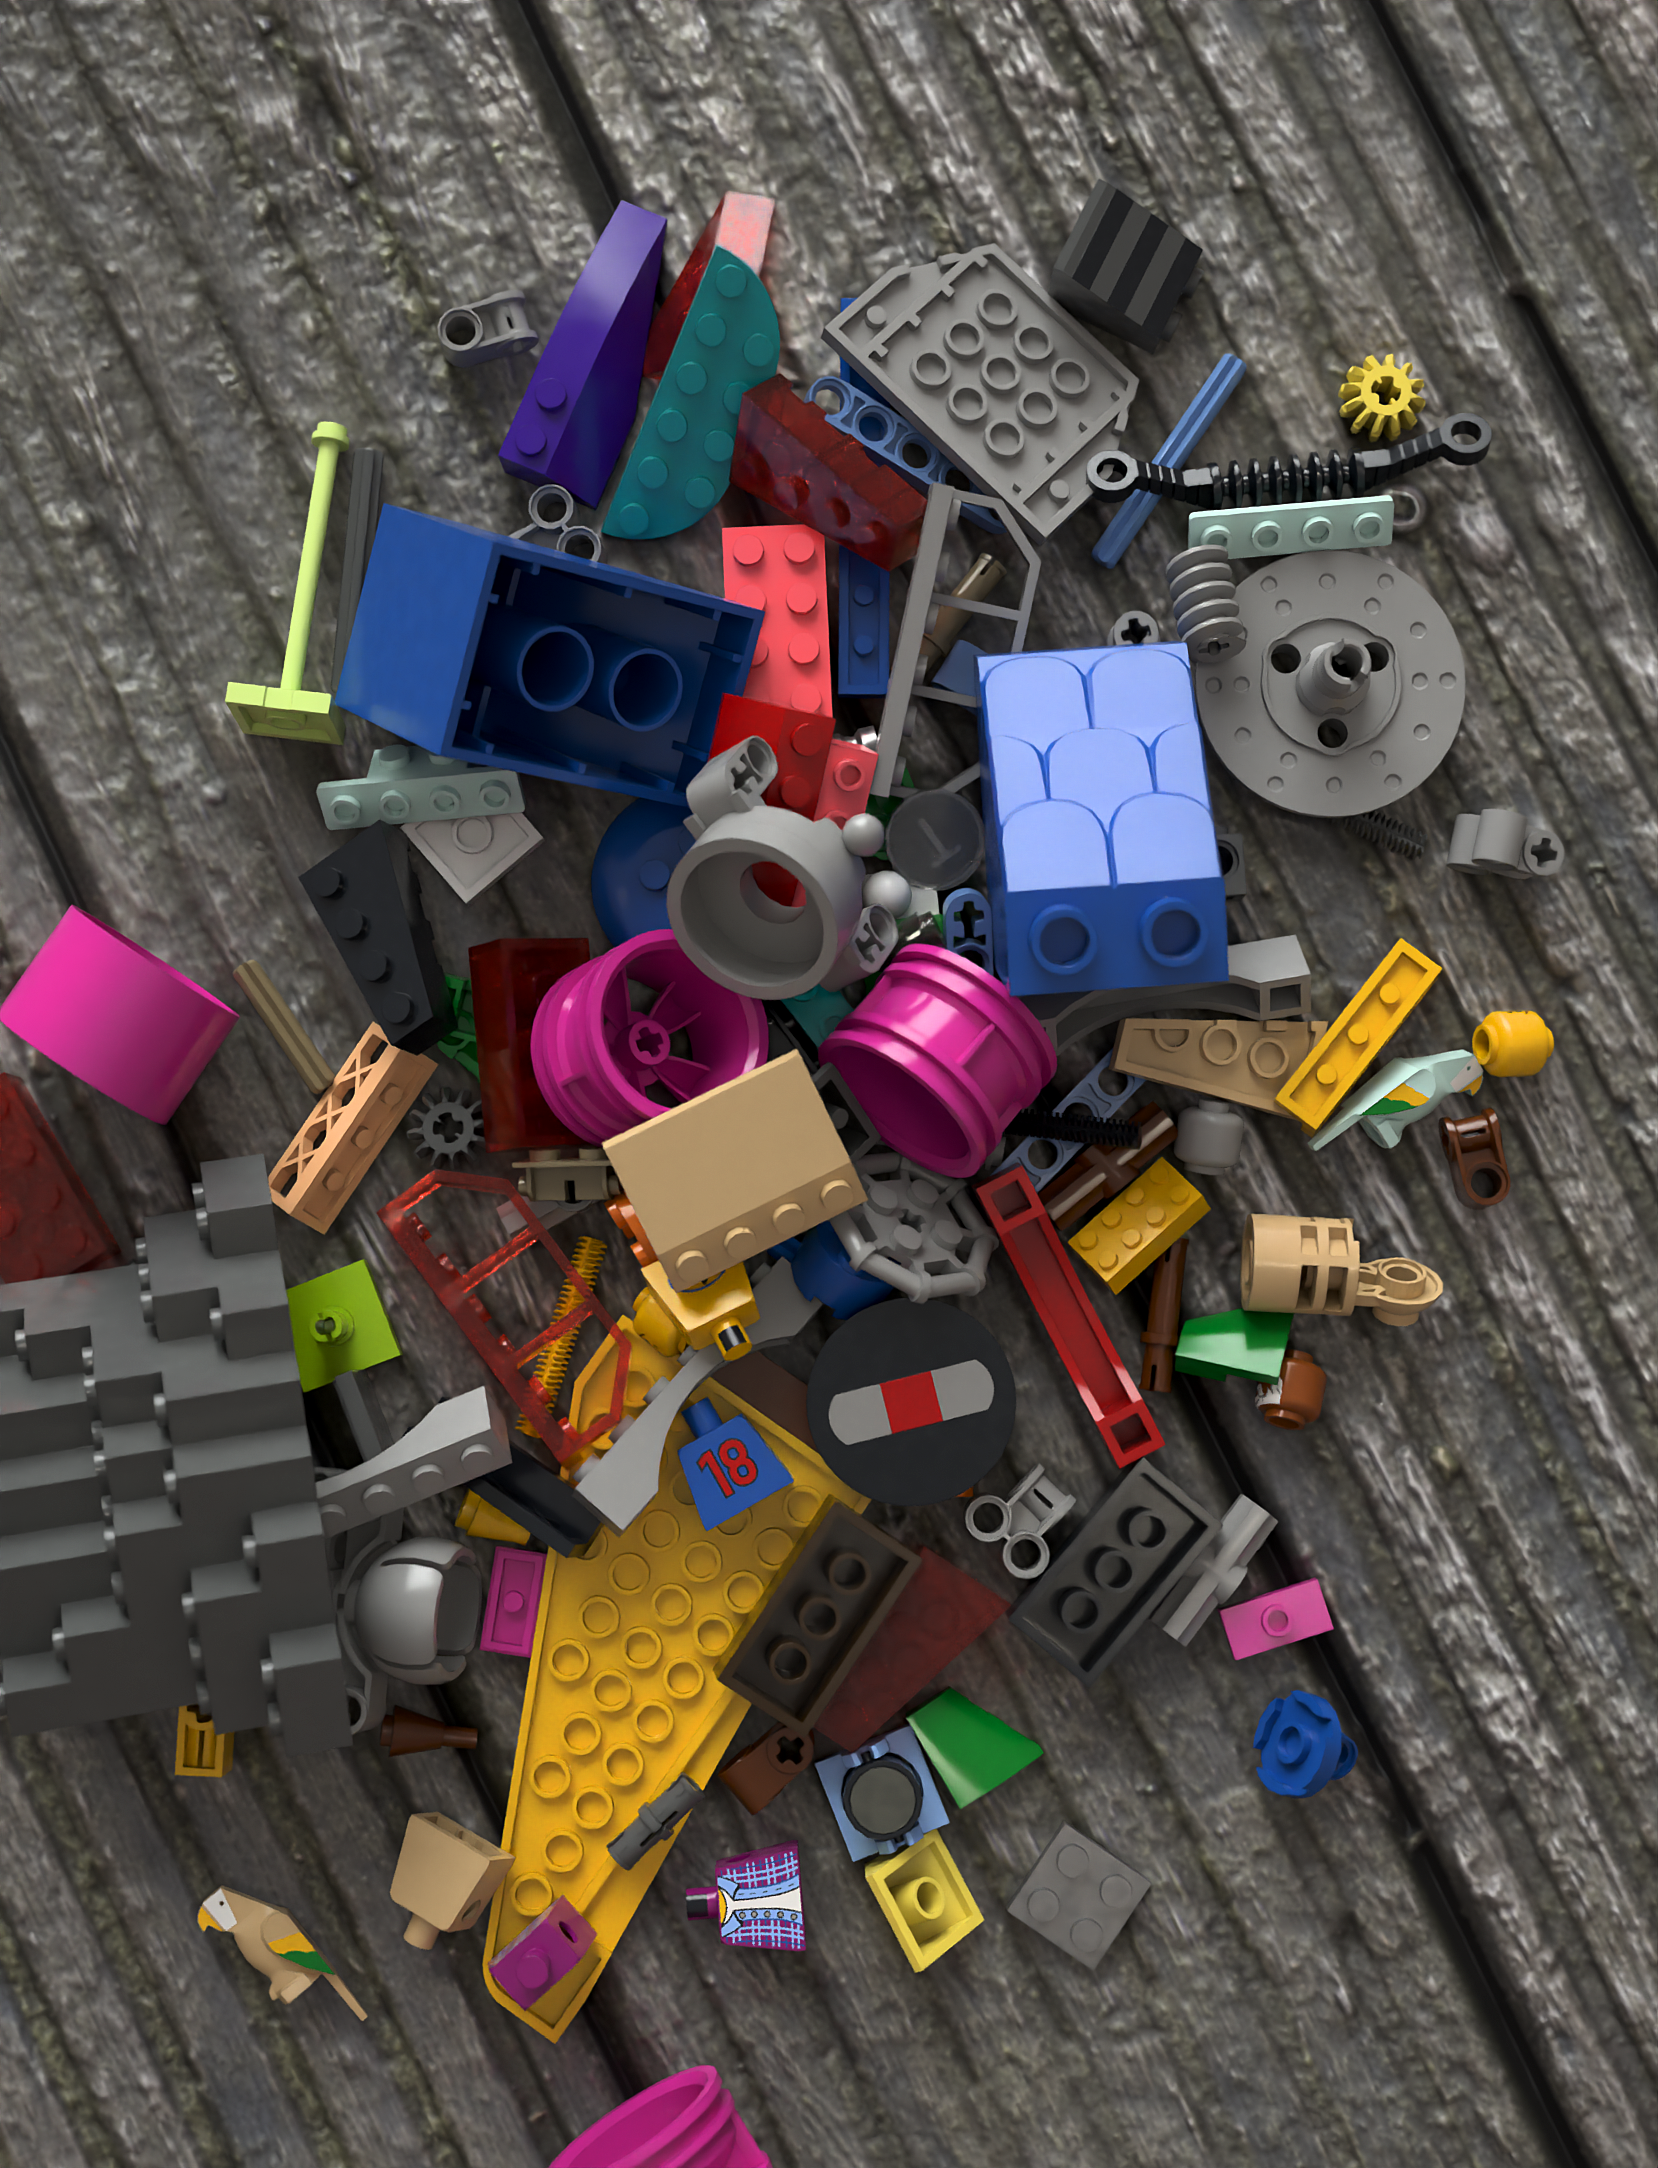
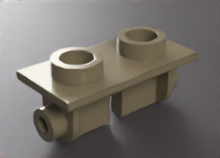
M604 1147L580 1148L579 1157H561L560 1148L529 1150V1158L512 1163V1168H526V1176H520L518 1190L521 1197H528L531 1202L567 1200L568 1181L573 1180L575 1182V1200H613L615 1195H622L624 1192V1188L617 1174H615V1170Z

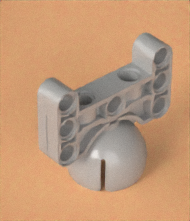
M313 1466L315 1483L349 1471L346 1469ZM404 1507L324 1539L347 1703L349 1704L351 1697H354L361 1706V1716L358 1721H355L349 1713L352 1735L373 1729L384 1719L387 1710L388 1674L398 1680L419 1685H434L452 1681L465 1669L467 1662L464 1655L473 1649L477 1637L481 1615L482 1582L481 1573L474 1565L476 1555L469 1547L460 1542L437 1536L415 1537L397 1543V1541L401 1540ZM436 1654H441V1655H459V1656H437Z

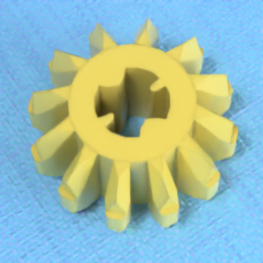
M1393 353L1386 356L1382 366L1371 355L1365 358L1363 369L1357 366H1352L1346 375L1349 383L1341 385L1338 396L1347 401L1339 411L1340 417L1356 418L1350 428L1352 434L1360 432L1364 426L1369 429L1368 438L1370 442H1376L1382 430L1386 437L1393 441L1399 437L1401 428L1411 430L1417 423L1415 413L1423 410L1425 400L1416 395L1424 387V379H1408L1413 369L1412 362L1404 364L1399 370L1394 367L1395 357ZM1376 392L1385 393L1384 401L1388 403L1387 405L1379 403V395Z

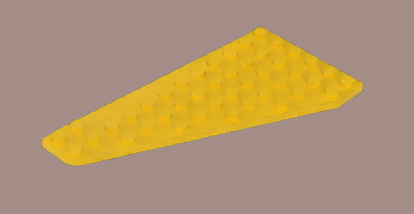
M624 1314L574 1382L560 1476L574 1486H577L579 1483L573 1476L593 1453L601 1459L614 1445L608 1437L628 1414L636 1420L649 1406L643 1400V1397L662 1376L671 1381L683 1368L677 1362L681 1356L680 1354L673 1357L661 1355L636 1334L633 1329L634 1321ZM711 1376L690 1394L675 1415L665 1438L659 1464L658 1492L626 1531L618 1537L604 1525L585 1556L565 1558L548 1546L501 1842V1849L516 1858L493 1895L482 1967L484 1980L492 1997L500 2005L554 2044H556L586 2001L692 1809L673 1827L674 1834L666 1841L660 1839L641 1857L630 1871L625 1870L614 1860L608 1852L606 1845L613 1841L639 1816L638 1809L645 1802L651 1804L682 1772L689 1775L702 1791L704 1790L752 1704L719 1682L713 1671L714 1666L827 1496L831 1494L861 1515L872 1500L856 1492L840 1480L827 1466L819 1453ZM706 1397H709L723 1423L743 1413L794 1477V1482L706 1531L702 1524L677 1453L678 1449L696 1439L681 1412ZM563 1894L598 1934L583 1958L531 2007L524 2011L490 1973L488 1962ZM560 1926V1929L563 1932V1934L571 1942H573V1939L571 1935L568 1933V1931L562 1926Z

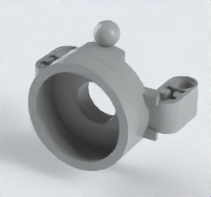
M750 736L710 759L686 789V798L693 815L686 818L683 823L696 839V842L678 863L668 884L667 912L671 928L680 947L700 971L719 985L738 994L764 1000L786 999L805 993L817 986L818 983L829 992H837L879 970L899 938L896 921L886 907L874 903L862 909L861 884L866 870L860 856L873 855L882 847L885 835L884 828L878 819L865 813L851 817L845 823L842 831L829 818L812 822L797 813L767 806L760 795L776 777L778 763L772 748L765 740L759 736ZM761 861L776 862L791 872L805 889L806 905L798 908L788 907L769 899L759 889L753 877L752 864Z

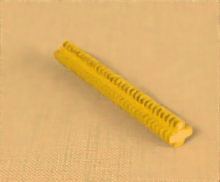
M585 1235L578 1237L582 1242L576 1243L580 1248L574 1249L579 1255H572L577 1261H570V1264L575 1267H568V1270L573 1273H566V1276L571 1279L564 1280L569 1285H563L562 1288L566 1291L560 1292L565 1298H558L563 1304H556V1307L561 1310H554V1313L559 1316H552V1319L557 1322H550V1325L555 1328H548L547 1330L553 1333V1335L546 1334L545 1337L549 1338L550 1341L545 1340L543 1343L547 1344L548 1347L543 1346L541 1348L546 1353L539 1354L544 1359L537 1360L542 1365L535 1366L540 1371L533 1372L538 1377L531 1378L536 1384H529L534 1390H527L532 1396H525L530 1402H523L528 1408H521V1411L526 1414H519V1417L523 1418L524 1421L518 1420L517 1423L521 1424L522 1427H515L516 1430L535 1438H544V1434L541 1431L546 1432V1428L543 1425L548 1426V1422L545 1419L550 1420V1416L547 1413L553 1412L549 1407L555 1406L551 1401L557 1400L553 1394H559L555 1388H561L557 1382H563L559 1376H565L561 1370H567L563 1364H569L565 1358H571L567 1351L573 1352L569 1345L575 1346L571 1339L577 1340L573 1333L579 1334L575 1327L581 1328V1324L576 1321L583 1322V1318L579 1315H585V1312L581 1309H587V1306L583 1303H589V1300L585 1297H591V1294L587 1291H593L590 1284L595 1285V1281L592 1278L597 1279V1275L592 1272L599 1273V1269L594 1266L601 1267V1263L596 1260H603V1257L599 1254H605V1251L601 1248H607L603 1241Z

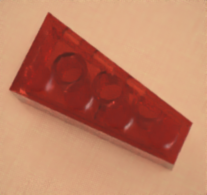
M781 373L742 393L729 482L888 572L916 555L928 500L886 464L878 467L864 452V445L850 433L842 436L824 420L827 413L813 401L804 403L791 391L794 384Z
M923 1542L916 1551L923 1558L922 1562L813 1726L851 1753L860 1747L1012 1605L1006 1597Z

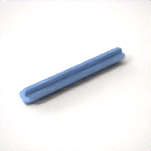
M1230 353L1225 354L1221 358L1151 463L1159 466L1163 465L1171 469H1181L1245 374L1247 365L1241 359ZM1134 490L1093 548L1091 557L1108 569L1114 568L1162 497V494L1159 496L1150 493V491Z

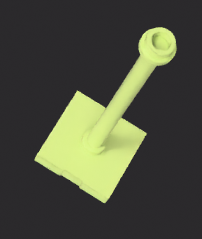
M320 422L317 425V430L312 433L311 443L318 447L319 451L280 688L228 682L225 703L244 734L343 745L346 725L332 695L301 691L339 452L349 449L350 439L347 437V428L338 423Z

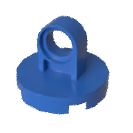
M1295 1690L1291 1691L1292 1694L1286 1699L1275 1698L1270 1702L1260 1717L1254 1736V1748L1261 1750L1263 1768L1256 1767L1258 1777L1267 1789L1282 1796L1300 1799L1313 1796L1323 1789L1329 1780H1338L1347 1775L1356 1763L1358 1749L1355 1742L1342 1732L1337 1713L1326 1699L1311 1693Z

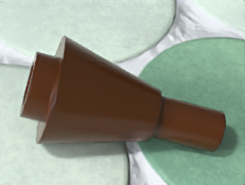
M395 1705L393 1715L385 1714L382 1720L379 1746L389 1747L388 1757L441 1749L442 1746L475 1749L478 1729L444 1725L442 1721Z

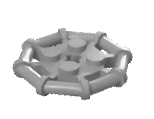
M895 1150L887 1153L863 1155L853 1167L868 1200L828 1219L851 1258L849 1265L856 1272L864 1270L907 1293L910 1301L920 1304L925 1303L928 1298L960 1293L967 1296H975L983 1290L986 1284L984 1274L992 1251L999 1245V1239L995 1229L988 1227L966 1190L968 1184L962 1178L955 1180L949 1176L926 1169ZM889 1173L890 1180L875 1182L869 1175ZM952 1205L966 1229L959 1227L948 1207ZM956 1249L970 1252L966 1264H963L954 1256ZM891 1257L899 1261L901 1264L898 1265L888 1260V1258ZM939 1272L942 1274V1275H939V1276H932V1277H931V1275H930V1274H932V1273H939Z

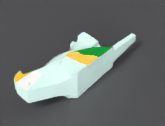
M1463 1049L1423 1057L1393 1058L1340 1106L1344 1108L1307 1144L1312 1150L1317 1151L1359 1121L1369 1138L1379 1146L1391 1149L1400 1142L1402 1130L1406 1125L1428 1115L1449 1094L1465 1091V1093L1473 1096L1481 1087L1483 1069L1478 1063L1476 1056Z

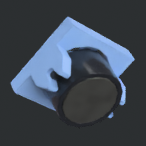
M909 1723L821 1758L814 1763L853 1862L877 1852L880 1855L891 1854L898 1847L905 1844L911 1846L924 1837V1833L950 1823L914 1730ZM885 1753H889V1754H893V1755H898L900 1758H902L903 1760H905L906 1762H908L910 1765H908L907 1763H905L904 1761H902V1760L899 1759L898 1757L890 1756V1755H885Z

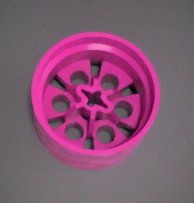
M74 905L69 907L0 1007V1021L34 1048L105 1095L162 1125L168 1123L240 1018L230 1007L191 979L120 932Z

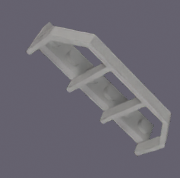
M935 482L929 486V497L910 586L907 590V600L891 676L887 684L888 690L874 751L879 755L869 794L887 798L889 795L908 799L925 791L901 786L906 757L897 756L901 736L911 737L917 712L916 706L908 705L910 694L976 708L975 696L922 685L928 655L919 654L923 633L933 635L939 604L1016 621L1009 652H1022L1041 560L1002 499L956 490L954 486ZM961 503L993 509L1028 564L1018 610L932 592L934 581L944 583L950 552L942 551L941 548L945 530L955 531ZM980 762L969 767L934 791H944L949 794L957 792L980 776Z

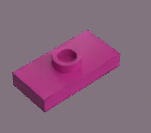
M502 1545L496 1546L479 1650L531 1658L547 1552Z
M1316 1578L1217 1609L1232 1657L1235 1661L1334 1629L1318 1579Z

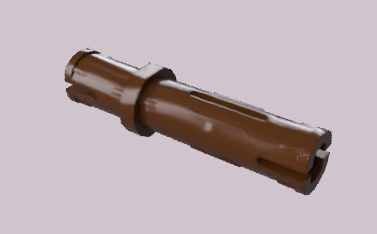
M1179 1238L1155 1259L1147 1331L1141 1332L1140 1342L1145 1344L1141 1381L1138 1387L1140 1390L1159 1391L1162 1393L1172 1392L1171 1381L1174 1357L1180 1339L1178 1336V1322L1189 1239Z

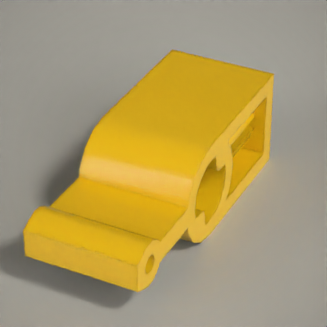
M198 1704L179 1707L175 1775L223 1777L232 1770L234 1732L215 1735L212 1716L207 1714L201 1715Z

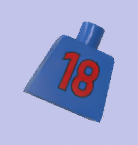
M709 1397L681 1412L696 1439L678 1449L677 1453L706 1531L794 1482L792 1473L743 1413L723 1423Z

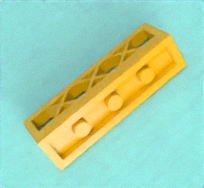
M1402 938L1398 940L1274 1098V1102L1302 1123L1300 1130L1311 1138L1318 1133L1437 981L1443 969Z

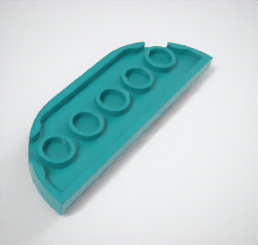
M717 243L602 524L601 532L639 540L664 537L691 526L711 511L727 490L772 385L780 353V332L773 303L764 284L753 269L738 255Z

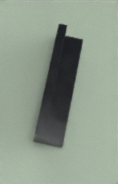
M442 1396L438 1404L446 1402L451 1398ZM409 1426L402 1438L416 1426ZM509 1440L511 1464L462 1483L565 1558L585 1556L604 1526L600 1520L572 1497L576 1486L511 1440Z

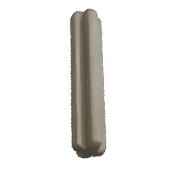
M253 959L246 961L234 970L233 977L310 1091L315 1094L326 1091L333 1084L336 1076L260 964Z

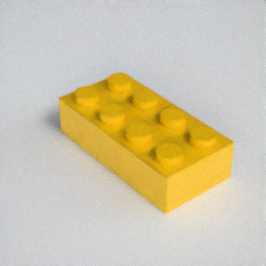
M1161 1157L1067 1243L1076 1256L1117 1295L1210 1211L1211 1208L1204 1196Z

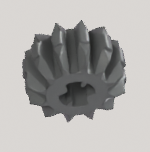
M442 1086L440 1090V1104L429 1093H425L421 1098L423 1103L430 1109L427 1114L415 1109L410 1111L409 1116L423 1124L422 1128L408 1130L407 1138L411 1140H426L414 1151L415 1156L419 1159L425 1158L435 1151L430 1164L432 1169L439 1171L444 1166L448 1156L451 1171L460 1173L462 1171L461 1155H465L472 1165L477 1166L481 1159L473 1150L474 1146L477 1144L484 1149L492 1148L493 1142L479 1135L480 1131L494 1129L496 1125L493 1119L477 1120V1117L488 1108V1104L484 1100L477 1101L468 1108L472 1098L471 1090L463 1088L454 1103L451 1087ZM451 1116L454 1121L463 1124L462 1135L455 1133L459 1139L452 1143L448 1137L439 1134L441 1124L447 1126L448 1124L444 1120Z

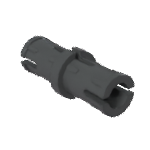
M682 1772L651 1804L645 1802L638 1809L639 1816L613 1841L606 1845L608 1852L621 1867L630 1871L641 1857L660 1839L666 1841L674 1834L673 1827L706 1797L704 1792L689 1775Z

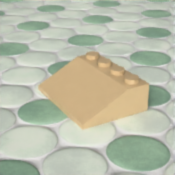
M797 1049L602 1143L676 1293L868 1200L852 1162Z

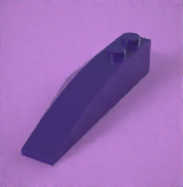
M621 200L567 301L499 451L498 457L504 473L538 487L546 484H556L565 488L575 502L597 510L636 420L640 382L643 377L645 352L653 316V303L668 224L666 218Z

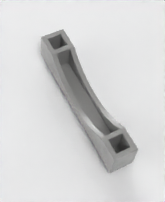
M1290 935L1228 946L1229 981L1021 995L1017 997L1042 1025L1054 1047L1056 1056H1058L1075 1041L1097 1028L1122 1018L1151 1011L1180 1008L1210 1009L1235 1013L1259 1021L1310 1013L1311 974L1297 936Z
M783 1256L772 1268L764 1262L749 1279L760 1319L744 1328L753 1345L751 1350L744 1356L763 1349L790 1345L824 1306V1303L815 1296L811 1302L803 1296L794 1282L791 1263ZM716 1342L701 1350H694L689 1345L677 1360L683 1366L671 1381L662 1376L643 1397V1400L649 1405L636 1420L628 1414L612 1431L608 1439L614 1445L601 1459L593 1453L577 1470L573 1478L579 1484L575 1487L572 1497L616 1536L620 1537L649 1505L658 1492L659 1464L665 1438L675 1415L694 1390L713 1373L735 1360H724Z
M485 1386L436 1405L416 1427L397 1443L371 1460L343 1474L316 1482V1493L324 1539L511 1464L512 1459L506 1421Z

